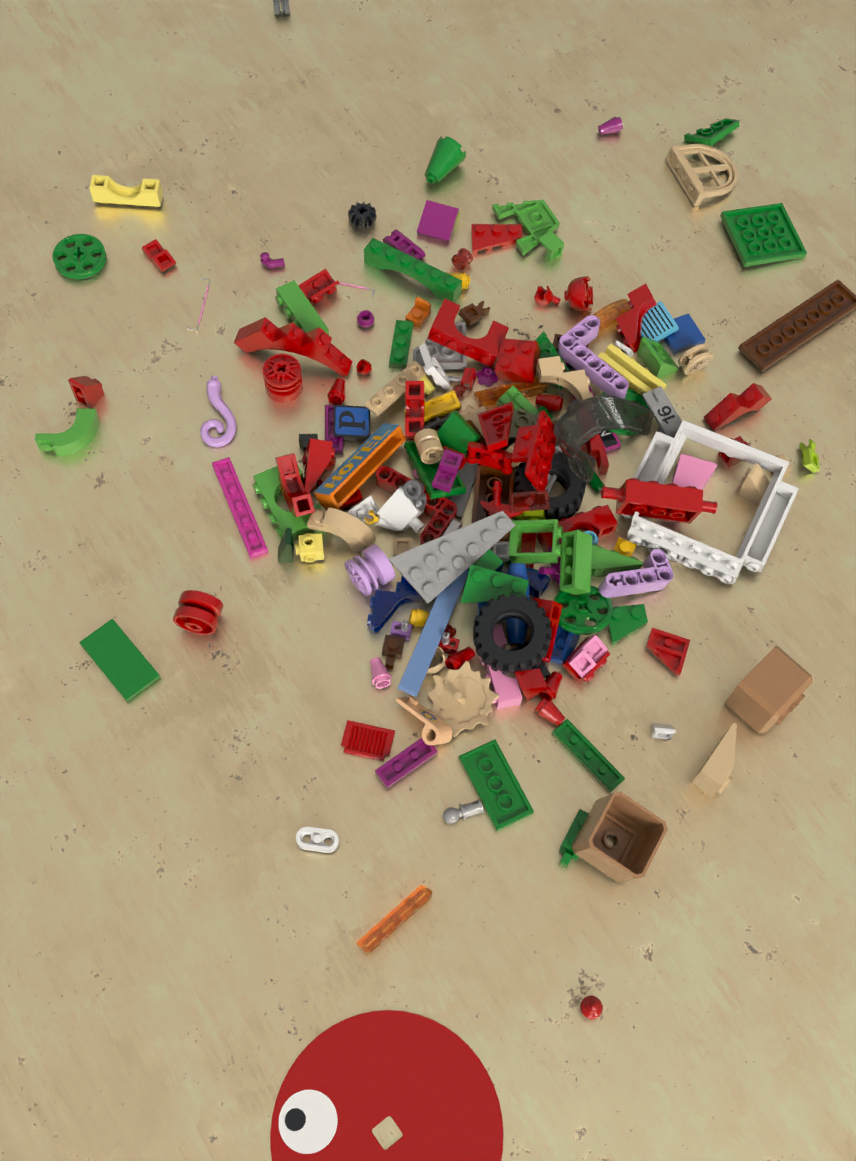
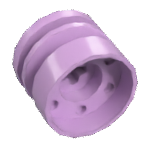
M375 544L361 551L362 558L355 555L352 557V560L349 559L344 562L350 580L365 596L370 595L372 590L376 591L378 583L385 585L395 578V572L389 559Z

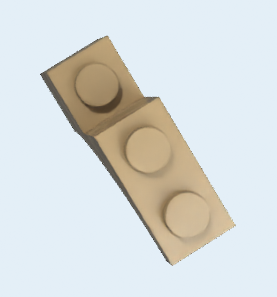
M560 356L538 359L536 369L539 383H554L566 388L575 396L584 411L590 409L594 399L592 392H589L590 380L589 376L585 374V369L565 372L564 362H561Z

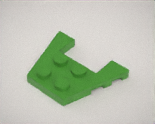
M544 200L523 201L522 204H513L511 202L503 206H499V204L492 205V210L499 220L514 214L529 235L516 240V246L522 255L527 254L540 243L539 238L549 231L554 232L560 225V222Z

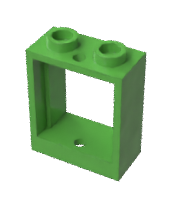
M557 519L512 521L516 525L510 530L508 556L512 563H558L559 556H561L562 545L560 544V538H562L563 527L559 525ZM553 532L552 552L521 553L522 533Z

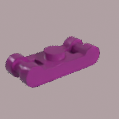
M397 229L391 232L390 236L383 238V243L418 260H422L426 256L420 247Z

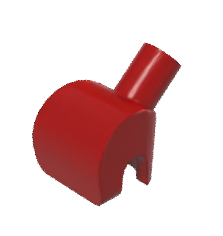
M538 286L534 296L535 302L538 305L546 306L550 302L556 305L560 303L561 299L553 295L549 286L546 287L547 290L542 286Z

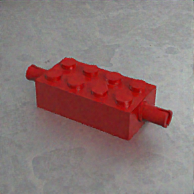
M630 478L620 488L603 486L601 489L602 499L616 500L615 514L634 516L635 512H638L639 517L690 524L702 512L715 514L718 506L716 501L703 500V490L697 489L695 486L679 487L674 483L665 485L659 484L657 481L644 482L637 478Z

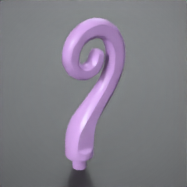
M211 376V380L207 382L206 386L207 396L210 403L225 418L227 428L221 437H211L208 433L210 428L214 427L218 433H222L224 426L219 420L210 419L201 426L200 435L207 445L219 448L231 442L236 433L237 424L232 411L221 398V383L218 381V377Z

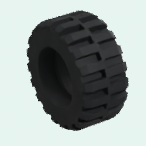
M561 452L554 453L549 474L557 476L556 481L563 486L565 493L556 497H547L541 495L533 488L532 483L525 475L527 462H521L514 475V504L523 502L531 494H534V500L528 509H544L546 520L557 519L559 521L562 518L573 517L581 506L586 488L585 474L583 470H580L581 466L577 462L574 463L573 458L570 456H563Z
M510 593V597H505L504 594L498 595L497 600L492 598L487 601V606H482L479 610V615H476L473 627L474 645L478 656L482 658V662L485 665L489 664L492 670H500L502 674L508 675V672H514L515 675L517 671H527L532 669L533 666L537 667L548 652L552 635L551 622L549 617H546V611L543 607L539 608L538 602L534 599L529 601L528 596L522 595L521 598L516 597V593ZM507 618L522 620L531 630V640L526 647L517 651L502 649L493 639L495 625Z

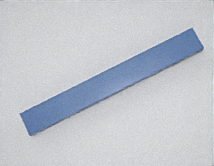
M468 568L438 594L397 689L412 696H417L468 576Z

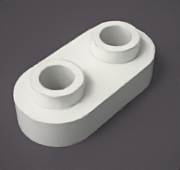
M303 827L296 834V842L303 850L331 853L338 848L339 837L333 830ZM306 836L311 837V841L308 843L303 841ZM331 839L332 844L325 845V840Z

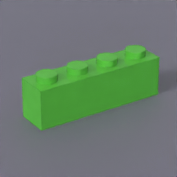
M295 280L276 288L277 296H275V300L278 306L283 307L285 316L290 318L296 326L305 333L320 327L329 335V329Z

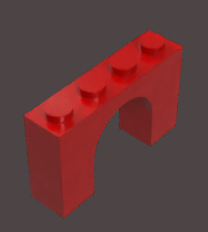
M444 299L427 339L489 367H493L499 354L502 338L506 337L509 327L493 320L486 336L479 339L468 338L461 334L455 326V318L460 305Z

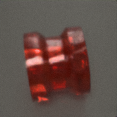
M461 248L451 258V261L458 270L462 271L467 267V264L473 261V256L467 249Z

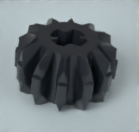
M357 202L356 205H351L348 212L350 225H353L354 229L359 227L360 230L362 228L368 230L369 227H373L377 219L375 207H372L370 203L365 204L363 202L360 204Z

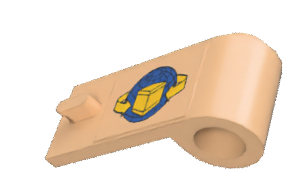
M411 695L409 697L397 698L396 702L425 723L422 739L427 745L445 744L451 740V727L421 705L418 700Z

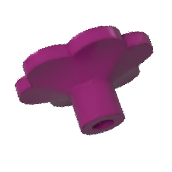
M484 367L482 371H478L476 374L480 385L491 387L493 383L498 382L494 369Z

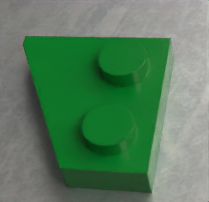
M644 604L613 607L612 617L607 625L611 645H615L625 636L628 637L635 630L647 625L648 620Z

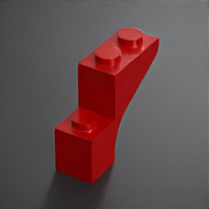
M646 283L627 294L630 299L627 303L631 310L615 318L618 323L616 328L619 334H624L625 336L623 339L625 346L631 348L634 353L638 351L640 346L642 319L649 309L657 305Z
M753 383L740 395L729 393L704 416V419L713 431H717L747 412L759 411L772 398L763 386Z

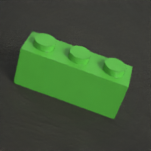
M579 530L562 533L561 591L573 595L590 593L592 535Z

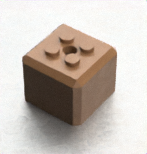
M776 645L737 685L725 704L757 733H766L775 723L779 725L804 699V691L813 682L812 675Z
M616 792L595 801L572 844L574 854L616 882L621 883L645 876L668 828L664 820L622 792ZM607 835L613 836L615 840L613 846H609L606 843Z

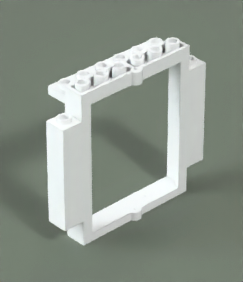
M683 420L674 438L656 431L634 478L644 482L657 481L659 484H664L686 438L723 452L728 457L738 458L753 465L757 463L761 468L773 472V477L736 557L648 521L647 518L639 517L638 512H635L634 516L621 514L624 518H632L627 540L637 544V546L642 545L651 552L654 549H660L669 560L677 561L688 568H696L707 576H715L723 583L734 585L743 565L750 571L762 572L799 488L781 481L788 467V461Z

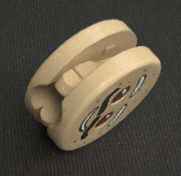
M706 344L696 345L679 357L678 364L680 367H683L682 371L684 374L689 375L700 371L711 363L714 356L711 352H708L709 347Z

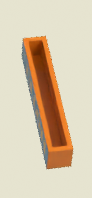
M383 423L314 491L321 507L339 509L406 441L400 425Z

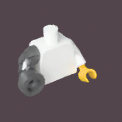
M418 480L406 482L404 486L398 488L377 512L378 516H375L373 510H368V514L373 517H364L367 524L375 523L385 529L403 531L411 527L418 533L425 526L418 519L427 503L423 484Z

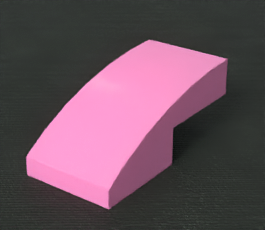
M593 634L578 649L568 663L583 678L608 649Z

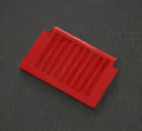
M347 720L341 746L344 747L343 752L384 761L385 756H390L395 730Z

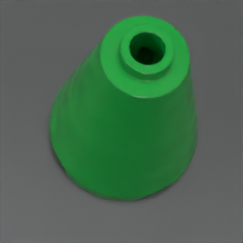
M441 136L437 140L425 171L426 180L430 184H438L466 158V152H462L460 149L462 146L450 137L442 138Z

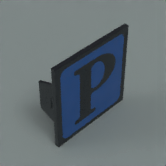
M334 405L333 437H343L345 441L358 442L360 438L368 439L371 436L369 409L365 406Z

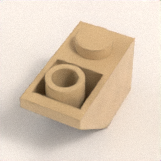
M755 463L752 469L748 468L738 485L741 489L737 494L756 506L770 483L759 464Z

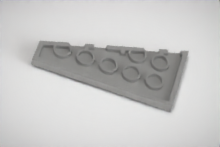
M501 511L389 558V561L428 604L516 525Z

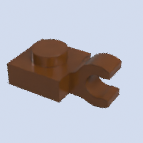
M385 634L382 656H387L385 662L387 670H393L395 658H402L405 643L404 637Z

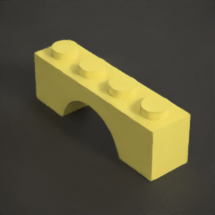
M92 175L89 187L93 202L161 207L163 191L158 179L143 178L139 185L126 187L114 182L110 176Z

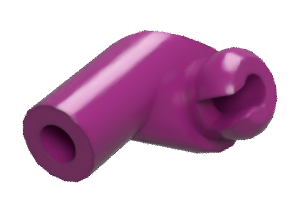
M268 252L260 254L261 263L268 268L285 267L283 258L272 259L269 257Z

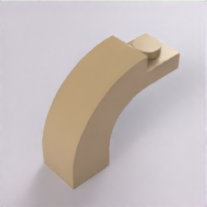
M328 507L327 511L314 509L315 512L311 513L307 526L309 529L329 532L341 537L354 552L361 553V551L374 544L376 540L373 531L364 522L338 509Z

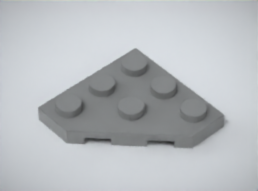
M455 322L457 330L466 336L465 322ZM429 339L425 340L430 356L436 358L442 369L465 370L467 367L465 355ZM417 346L413 350V361L424 366L423 357L419 346Z

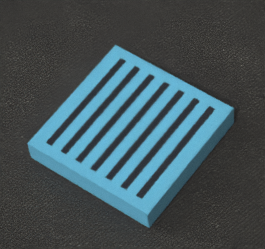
M661 301L644 315L641 326V338L647 337L660 341L679 330L678 325Z

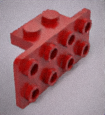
M545 411L539 412L536 425L519 427L511 457L514 463L527 462L525 475L539 493H544L545 487L548 484L547 478L552 466L551 461L555 453L556 440L559 437L558 428L555 427Z

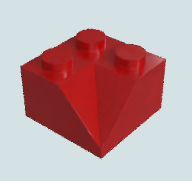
M502 338L495 366V372L499 381L534 383L537 370L536 364L541 353L537 341Z

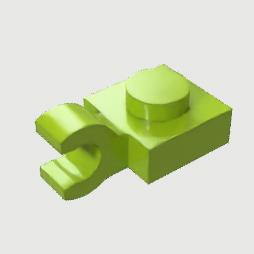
M809 439L807 447L801 442L799 447L803 452V466L813 473L820 471L818 454L815 453V442Z

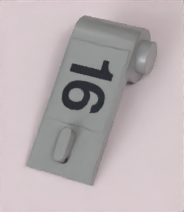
M660 386L642 394L644 401L659 425L657 431L674 438L682 421L663 388Z

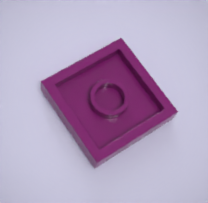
M426 200L417 234L449 243L459 208Z

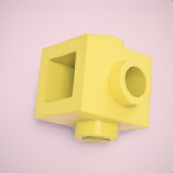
M306 533L298 536L299 543H295L296 555L300 554L301 562L311 563L316 560H324L322 534Z

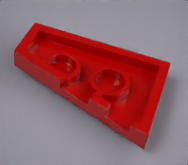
M471 224L472 255L477 254L480 250L486 249V251L492 250V247H505L516 244V240L522 238V224Z
M512 401L477 414L489 452L499 450L508 445L514 411Z

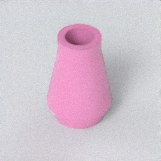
M381 658L371 659L372 684L378 689L388 687L391 684L392 677Z

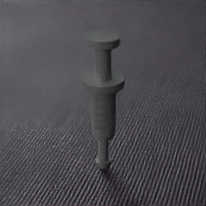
M447 413V416L439 419L438 416L435 417L436 420L426 424L425 429L441 428L442 423L451 414Z

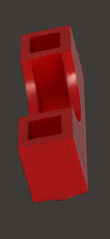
M608 505L596 506L591 511L579 512L574 517L562 518L558 521L559 525L563 527V533L574 530L593 531L598 538L615 532L618 524ZM553 532L537 534V539L544 552H548L549 547H552Z

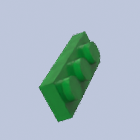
M396 320L389 367L403 369L407 367L414 322Z

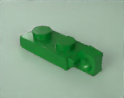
M579 809L560 846V852L564 855L559 865L567 868L572 858L577 861L579 857L574 854L572 844L589 814Z

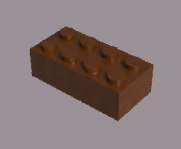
M477 465L471 524L489 517V512L481 506L480 502L485 501L489 503L493 501L494 493L492 492V487L495 481L501 482V503L512 505L515 469L512 470L511 474H504L501 470ZM510 531L499 541H509Z

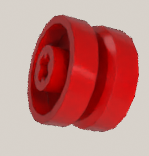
M196 590L183 591L178 601L179 607L175 610L173 622L178 627L199 635L214 634L218 626L217 618L221 616L223 610V603L215 596Z

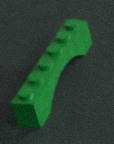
M374 238L364 248V263L378 270H395L409 275L426 286L442 301L447 299L455 303L461 295L462 280Z

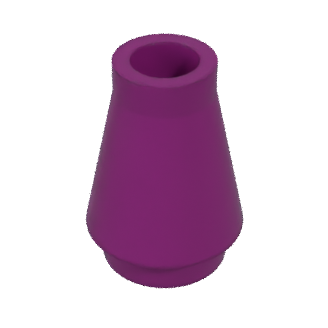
M613 117L598 126L600 135L619 133L623 129L620 117Z

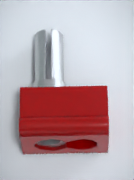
M465 368L462 377L448 376L449 382L461 384L462 389L471 391L477 376L476 369Z
M444 632L438 646L447 654L457 652L460 640L449 637L448 632L446 636V632Z

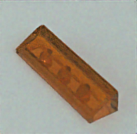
M535 378L533 384L512 383L476 391L474 396L478 407L495 405V402L513 385L526 398L547 393L548 384L545 382L539 383V379Z
M420 885L358 940L356 945L365 956H368L432 898L433 892L429 888Z

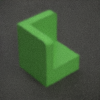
M552 231L539 238V242L547 249L545 257L547 261L551 262L562 255L564 242Z

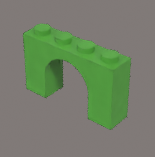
M298 465L300 477L303 483V473ZM277 466L253 476V489L256 495L260 494V502L264 510L268 509L270 522L272 525L276 524V532L280 540L286 528L292 529L293 542L299 540V535L313 534L319 531L309 529L307 526L311 513L295 517L291 512L285 511L277 505L276 500L282 493ZM319 503L313 505L314 509L323 510Z

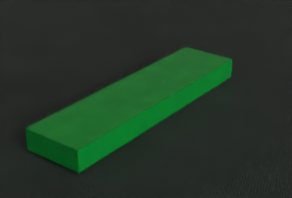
M568 719L552 731L555 738L609 793L625 780V777Z

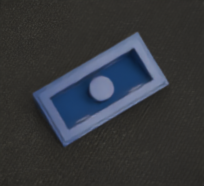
M558 625L550 661L561 665L575 650L580 634L571 633Z

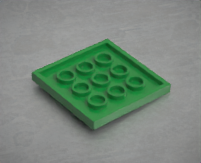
M783 203L722 211L720 215L744 267L805 258L807 255V251Z

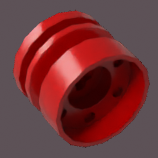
M275 354L269 357L262 368L267 395L275 402L287 403L297 399L303 389L300 363L295 357L288 354Z

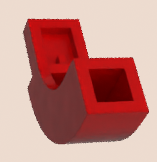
M295 453L275 457L279 473V483L290 512L295 517L314 513L311 493H308L303 486Z

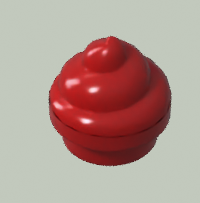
M590 995L581 1001L580 1011L585 1018L594 1020L602 1014L603 1005L599 998Z

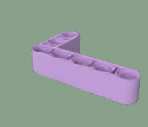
M593 315L587 316L561 336L558 354L576 370L585 369V374L589 376V380L615 401H622L626 397L628 381L585 347L598 336L600 319Z

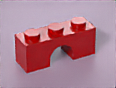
M405 381L406 440H414L415 435L425 429L424 381Z

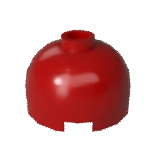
M589 276L575 278L569 283L568 289L564 292L565 301H568L570 307L575 311L587 312L592 310L589 306L593 304V287H589L588 281L591 280Z

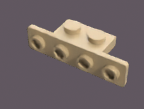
M413 361L365 402V407L376 416H379L405 393V381H419L427 374L423 366Z

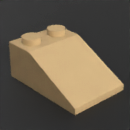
M734 722L691 782L711 797L717 792L721 794L733 779L730 774L734 770L737 724Z

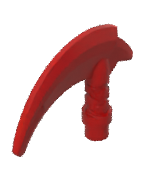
M495 481L492 487V492L494 493L493 501L489 503L481 501L480 504L489 512V516L503 511L509 518H512L526 511L533 502L535 495L531 494L526 500L517 504H502L500 494L502 492L501 482Z

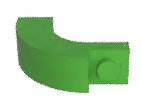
M77 408L74 424L62 433H36L35 441L39 450H55L57 456H66L85 448L98 431L100 419L96 409Z

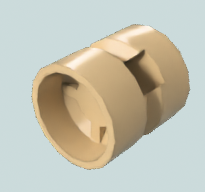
M430 428L419 431L415 435L414 441L421 461L425 464L439 462L442 459L444 450L437 432Z

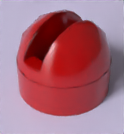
M361 359L357 364L356 370L360 374L367 375L372 371V365L369 361Z

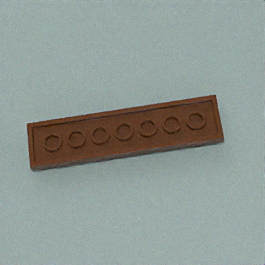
M837 279L741 343L738 349L763 372L855 310L856 295Z

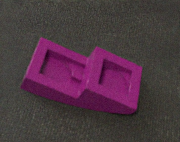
M445 449L438 471L432 482V487L450 493L463 459L462 454Z

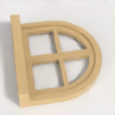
M690 144L674 146L670 148L665 158L693 206L700 205L703 198L727 194L733 189L738 179L737 168L733 161L720 150L708 145ZM697 153L705 167L692 168L684 155ZM703 154L717 159L722 164L710 166ZM727 170L728 181L722 185L715 172ZM710 173L717 186L704 188L696 174Z

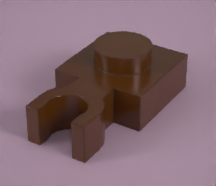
M481 301L478 306L472 303L460 309L458 315L470 326L482 320L483 315L489 313L490 307L483 308L484 301Z

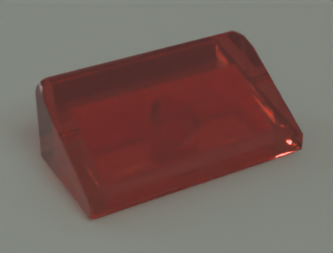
M548 490L509 493L511 513L550 509Z

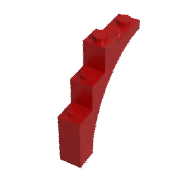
M266 317L240 328L233 342L246 353L257 350H281L306 356L331 368L342 377L348 375L353 362L331 343L332 337L320 327L305 333L293 322L278 328Z

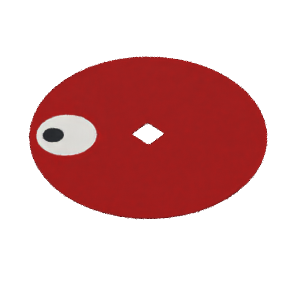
M395 1010L372 1011L344 1019L322 1032L307 1045L290 1067L281 1084L272 1114L270 1131L272 1161H501L504 1135L502 1113L494 1084L486 1068L469 1045L457 1034L444 1025L419 1014ZM390 1116L403 1136L387 1150H384L372 1133V1129L386 1117Z

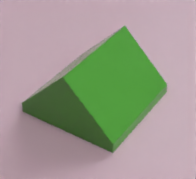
M647 337L641 339L637 355L650 373L657 378H661L679 369L660 342Z

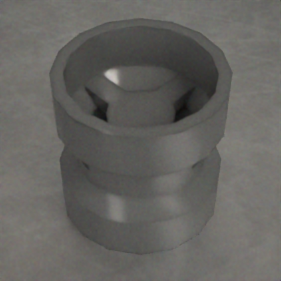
M273 0L275 15H280V13L290 14L289 0Z

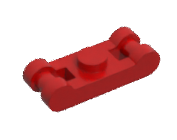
M477 442L468 443L467 463H477L501 470L504 474L512 473L513 466L511 463L513 461L511 459V452L501 449L489 452L487 445Z

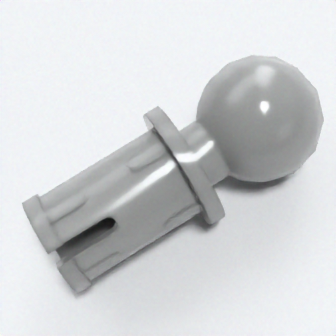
M478 799L464 805L460 803L459 809L448 807L443 812V819L449 824L456 823L459 817L466 820L467 817L484 812L482 803Z

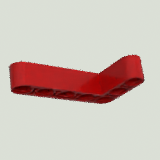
M381 466L376 470L377 486L391 495L398 490L399 487L397 486H404L406 482L412 480L388 466ZM425 488L424 493H426L427 503L423 513L432 518L420 534V545L425 544L426 540L432 541L441 537L451 521L457 519V506L454 502L445 497L430 499ZM446 510H450V511H452L453 513H452V514H445L444 512H445ZM436 526H441L442 528H441V529H436L435 527H436Z

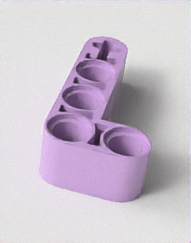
M654 549L644 560V569L608 574L599 585L600 594L603 597L612 598L664 589L674 576L666 554L660 549Z

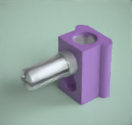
M405 619L402 622L393 621L390 635L404 637L406 641H409L413 627L409 624L408 620L405 623Z

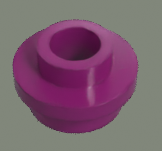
M363 310L357 316V323L362 327H370L374 323V315L368 310Z

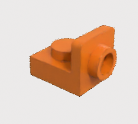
M416 297L415 305L406 315L405 321L414 322L413 326L420 329L431 316V303Z

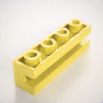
M612 343L606 348L605 353L601 352L598 355L600 359L628 381V389L637 392L641 396L660 386L665 391L666 384L661 379L654 376L648 369L642 367Z

